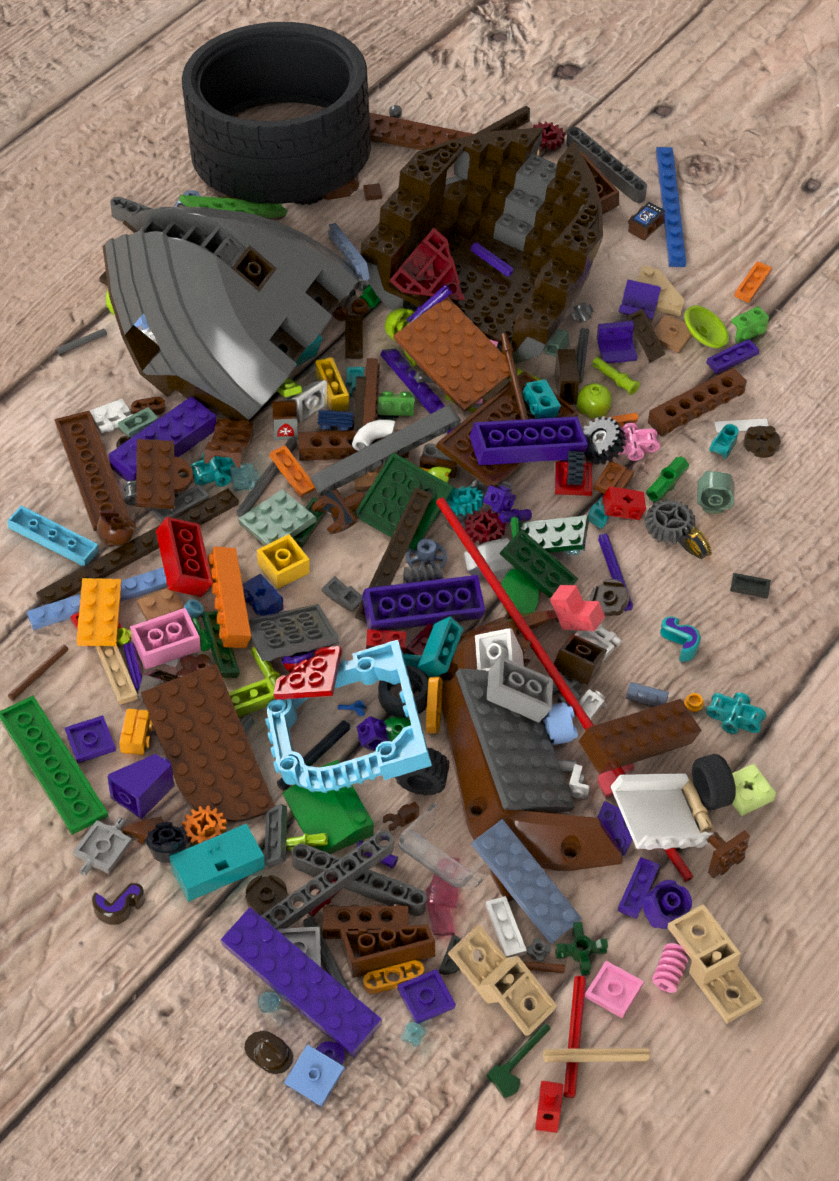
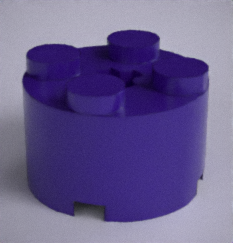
M664 880L646 894L642 900L643 911L652 927L668 929V923L690 911L692 898L684 886L681 887L674 880Z

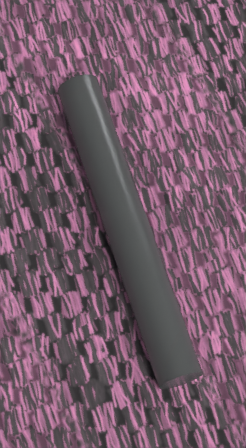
M103 328L60 346L56 350L60 355L107 335V332Z

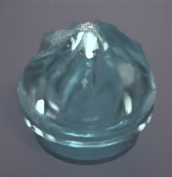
M264 992L258 997L260 1010L263 1013L275 1012L280 1005L279 996L274 992Z

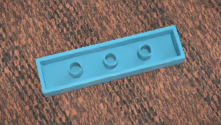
M22 505L7 520L9 529L83 567L89 564L99 552L97 543Z

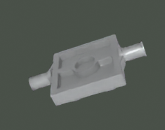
M119 817L113 826L105 825L97 820L74 849V856L85 862L79 870L81 875L86 876L92 867L108 874L111 872L132 843V838L120 831L126 823L124 818Z

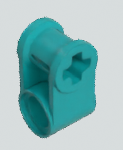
M733 424L725 425L712 441L709 451L716 452L722 455L724 459H727L737 443L739 433L737 426Z

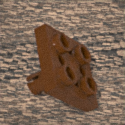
M745 830L728 842H725L717 832L708 838L707 842L716 849L713 851L708 870L712 878L719 874L724 875L732 865L740 864L745 859V852L749 846L748 842L750 839V835Z

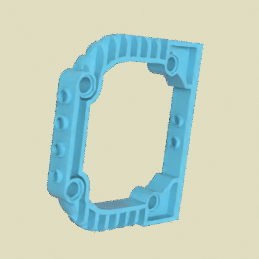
M398 640L353 653V660L346 661L345 659L339 664L335 688L358 681L365 685L374 684L378 680L394 685L401 683L403 691L399 693L402 703H406L403 709L406 718L410 717L411 726L403 728L392 742L385 741L380 743L374 753L333 766L320 768L306 766L301 754L294 752L290 728L297 720L296 709L308 698L273 700L268 704V718H265L268 730H271V732H268L270 743L274 745L271 747L273 758H276L273 764L276 773H281L286 784H296L300 788L309 789L310 792L314 793L315 791L327 793L330 790H335L336 792L340 791L339 788L345 786L350 788L352 784H362L363 781L368 779L372 781L375 780V777L381 775L384 780L432 766L403 652Z

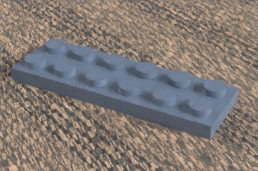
M503 819L471 843L473 848L550 944L572 928L574 922H579L582 919Z

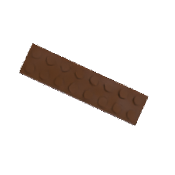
M367 358L363 426L378 418V404H376L378 403V396L376 395L379 394V387H377L379 386V379L377 378L380 377V371H378L380 370V363H378L376 358Z

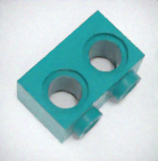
M546 379L526 383L522 394L523 399L527 402L535 418H556L561 405Z

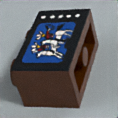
M648 202L635 215L630 217L628 232L645 241L664 223L665 210Z

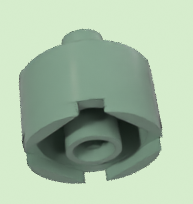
M705 471L703 473V476L697 483V503L703 507L705 512L720 514L723 513V510L732 508L735 490L732 475Z

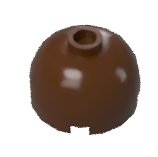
M105 511L102 512L98 519V535L106 545L111 547L126 544L134 535L135 523L126 516L124 519L118 517L119 513Z

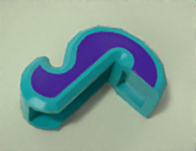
M666 617L662 620L661 636L683 646L679 661L686 662L692 660L697 655L701 640L699 631L694 626L688 624L679 625L680 620L676 617Z

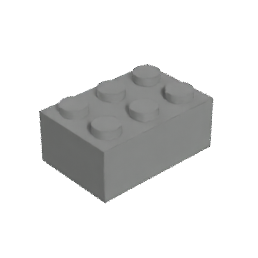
M500 657L489 669L488 701L537 722H540L552 709L553 679L504 657Z

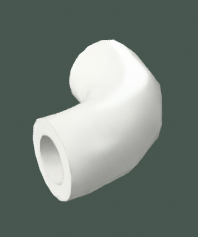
M376 420L367 423L356 433L352 442L353 448L360 451L370 446L374 440L385 438L395 433L396 421Z

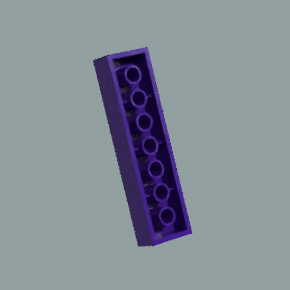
M249 907L220 939L224 948L330 1039L339 1044L351 1057L354 1058L381 1027L382 1019L252 908Z

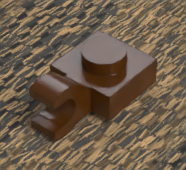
M416 802L409 805L405 804L397 811L396 815L391 813L384 815L383 823L387 821L393 822L388 825L389 831L395 830L398 826L402 828L419 818V806Z

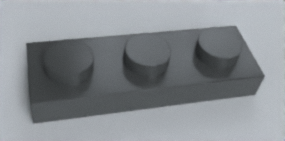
M198 484L174 497V509L154 508L152 509V514L162 523L166 517L174 518L209 499V495Z
M283 804L272 807L266 812L264 861L268 867L286 861L287 806Z

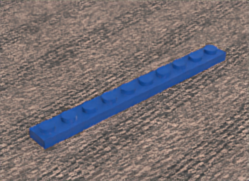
M656 147L662 209L665 210L664 231L668 266L686 267L673 147Z

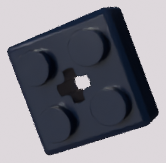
M318 411L319 414L317 416L319 418H317V424L320 425L321 429H332V426H339L338 430L349 431L350 427L353 426V412Z

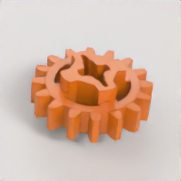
M199 806V811L196 812L192 809L191 816L185 815L186 821L182 822V826L186 831L191 847L227 832L226 819H224L223 813L218 814L217 808L211 811L210 806H207L206 810Z

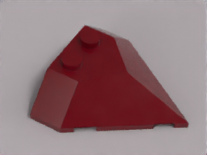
M433 228L396 271L389 282L402 293L431 297L446 284L449 286V290L453 292L448 296L450 299L465 301L453 257H451L448 247V240Z

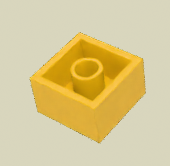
M290 534L257 549V564L276 589L310 573L309 558Z

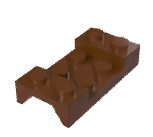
M228 418L218 419L213 438L204 449V463H209L214 456L231 458L237 467H241L253 438L254 423H249L246 420L231 421Z

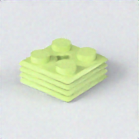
M755 764L732 773L736 787V796L732 804L741 816L774 801L775 790Z

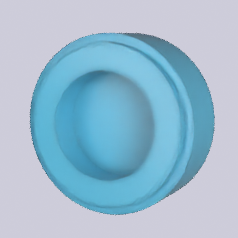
M189 599L184 605L191 618H199L204 612L203 605L196 599Z

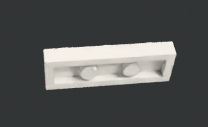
M506 896L486 901L485 906L503 954L506 958L526 955V947Z

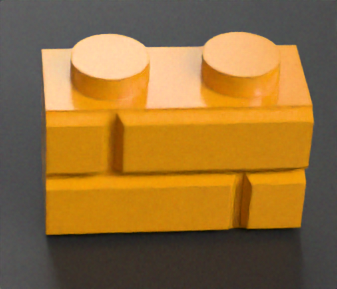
M126 710L119 742L122 753L144 755L146 748H150L151 736H149V731H153L154 726L148 710Z

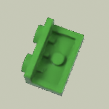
M759 306L732 318L731 322L737 327L735 341L738 344L761 335L767 330L769 316Z
M382 391L378 396V414L413 416L414 395L406 391L400 392V394H393V391Z

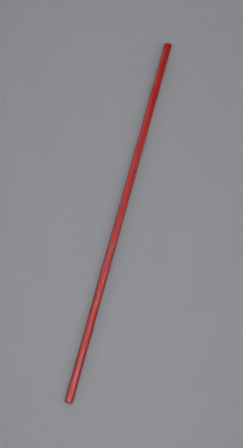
M439 498L436 504L526 641H531L530 647L551 679H553L568 705L573 708L574 714L585 731L587 728L594 726L445 498ZM622 767L612 770L616 778L619 775H627ZM675 848L664 849L685 882L691 880L694 876Z

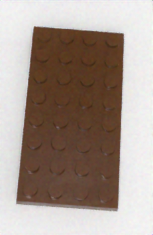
M525 371L518 375L522 394L526 383L537 381ZM512 381L511 384L492 399H489L436 445L437 449L487 487L489 485L499 486L525 463L479 465L469 437L474 422L521 420ZM555 394L561 405L556 418L578 417L579 411ZM524 401L528 419H536L531 413L527 402Z

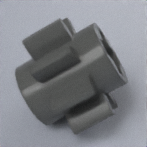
M582 302L573 307L574 311L571 315L574 320L578 319L581 323L592 318L590 314L594 311L591 304L586 305L585 302Z

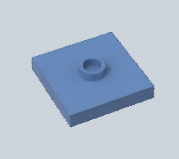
M307 1044L284 1084L323 1107L344 1072L345 1067Z

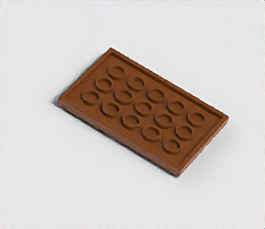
M449 297L434 305L394 334L393 339L463 413L483 399L484 395L489 393L501 380L511 378L507 360L503 353Z

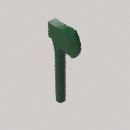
M544 1023L505 1064L501 1066L496 1064L486 1077L494 1084L503 1098L510 1097L518 1091L520 1079L510 1074V1072L549 1032L551 1028L548 1024Z

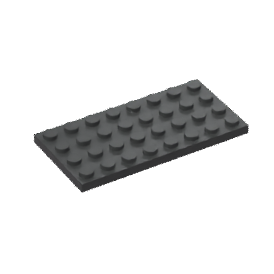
M459 668L456 675L503 809L571 812L575 806L543 720L540 722L534 721L488 701L489 671Z

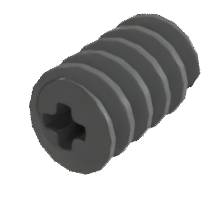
M438 563L434 564V568L431 564H428L426 569L423 565H420L419 570L416 566H412L411 571L408 567H405L403 572L404 584L444 579L442 568Z

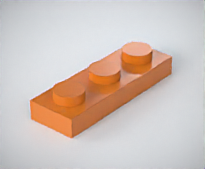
M756 261L735 291L734 297L750 303L770 275L772 267Z
M286 445L270 452L269 457L300 498L315 491L316 488L311 482L310 477Z

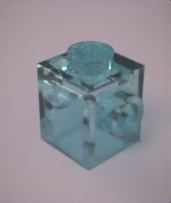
M252 463L242 464L241 467L236 465L230 466L234 492L250 490L255 486L256 481L259 480L258 472L253 469Z

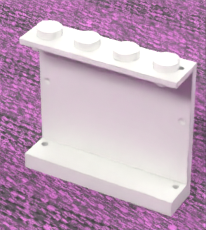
M686 774L619 775L610 786L637 849L702 848L707 845V840L713 832L700 833L681 791L689 781Z

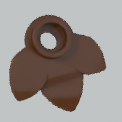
M200 654L197 658L191 655L182 657L180 663L183 668L176 673V676L182 677L211 666L210 657L205 654Z

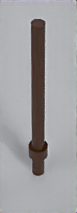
M503 333L501 334L503 355L506 356L521 420H526L528 415L513 358V347L509 342L508 334Z

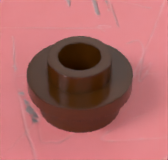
M361 298L354 300L351 305V310L359 315L365 314L369 309L366 300Z

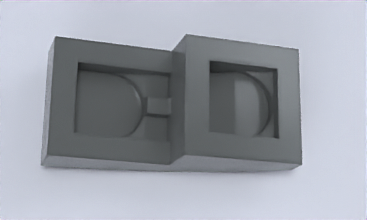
M336 576L321 590L331 600L351 612L362 602V595L351 585L349 587L344 585Z

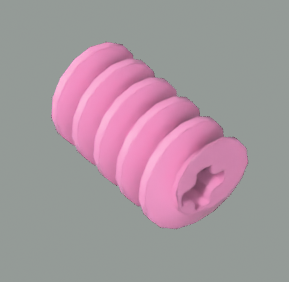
M669 943L664 946L661 959L652 977L653 983L659 989L668 993H675L677 991L676 986L679 985V979L683 976L682 971H685V964L688 963V958L686 957L688 954L681 945Z

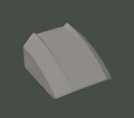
M509 538L492 540L476 546L497 578H504L511 569H514L499 554L509 543ZM466 551L464 556L470 575H478L479 580H486L469 552Z

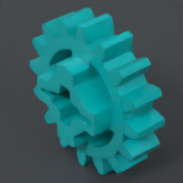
M461 486V489L455 487L447 503L456 516L460 513L465 516L466 513L473 514L474 510L479 511V507H483L484 498L482 491H478L477 487L472 489L471 486L467 488Z

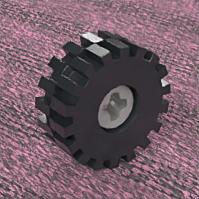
M602 416L601 420L598 417L595 418V422H592V420L588 422L590 425L583 427V433L588 444L584 453L587 459L597 465L600 462L602 465L606 464L607 460L612 462L613 457L617 459L619 457L618 453L624 451L622 446H626L625 440H627L626 433L617 421L611 417L607 419L606 416Z

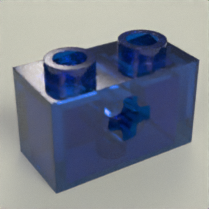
M261 573L242 584L245 602L252 606L256 615L262 617L284 610L283 597Z

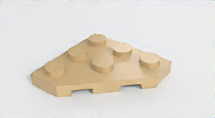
M642 265L637 281L661 287L656 311L680 317L685 302L684 298L659 269Z

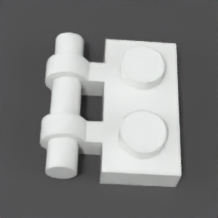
M123 399L90 410L96 427H99L100 433L114 431L115 428H118L119 421L131 416L130 410Z
M602 624L595 631L578 630L575 635L607 649L604 660L614 651L613 644L619 646L622 642L616 633L607 631L603 628Z

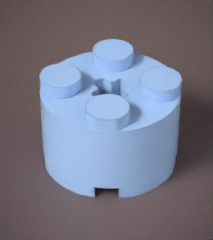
M565 702L552 704V709L542 719L552 746L572 742L574 738L578 737L577 729L572 723L574 718L573 708L568 707Z

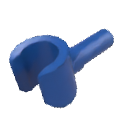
M360 700L356 701L353 705H338V710H354L358 716H364L365 712L363 709H367Z

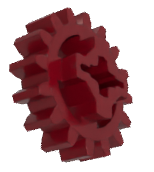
M546 121L544 124L538 122V125H533V128H543L539 145L542 149L547 148L550 150L553 148L556 150L557 146L561 147L564 144L565 132H563V128H559V125L554 126L553 122L547 123Z
M481 509V513L474 511V516L469 514L465 522V530L470 538H472V541L474 543L479 541L480 545L492 540L502 539V535H505L506 523H502L499 520L497 512L492 514L490 509L488 512Z

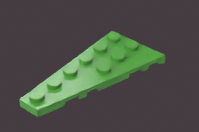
M180 195L179 201L186 207H206L255 214L264 218L286 216L288 211L282 204L255 203L241 199Z

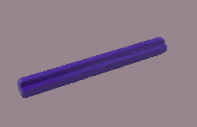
M606 533L600 534L598 541L611 577L622 582L627 589L609 536ZM630 594L628 605L626 606L624 611H631L633 609V602L631 600Z

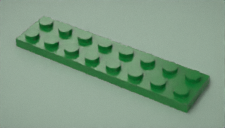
M33 695L0 711L1 723L71 835L93 825L97 820L101 821L109 817L106 808Z

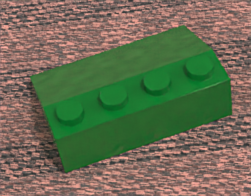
M335 760L321 767L333 766L340 762ZM295 784L282 793L303 834L326 833L328 836L327 845L313 848L331 854L374 835V822L353 785L350 788H347V786L339 788L340 791L336 792L335 790H330L327 793L322 791H315L314 793Z

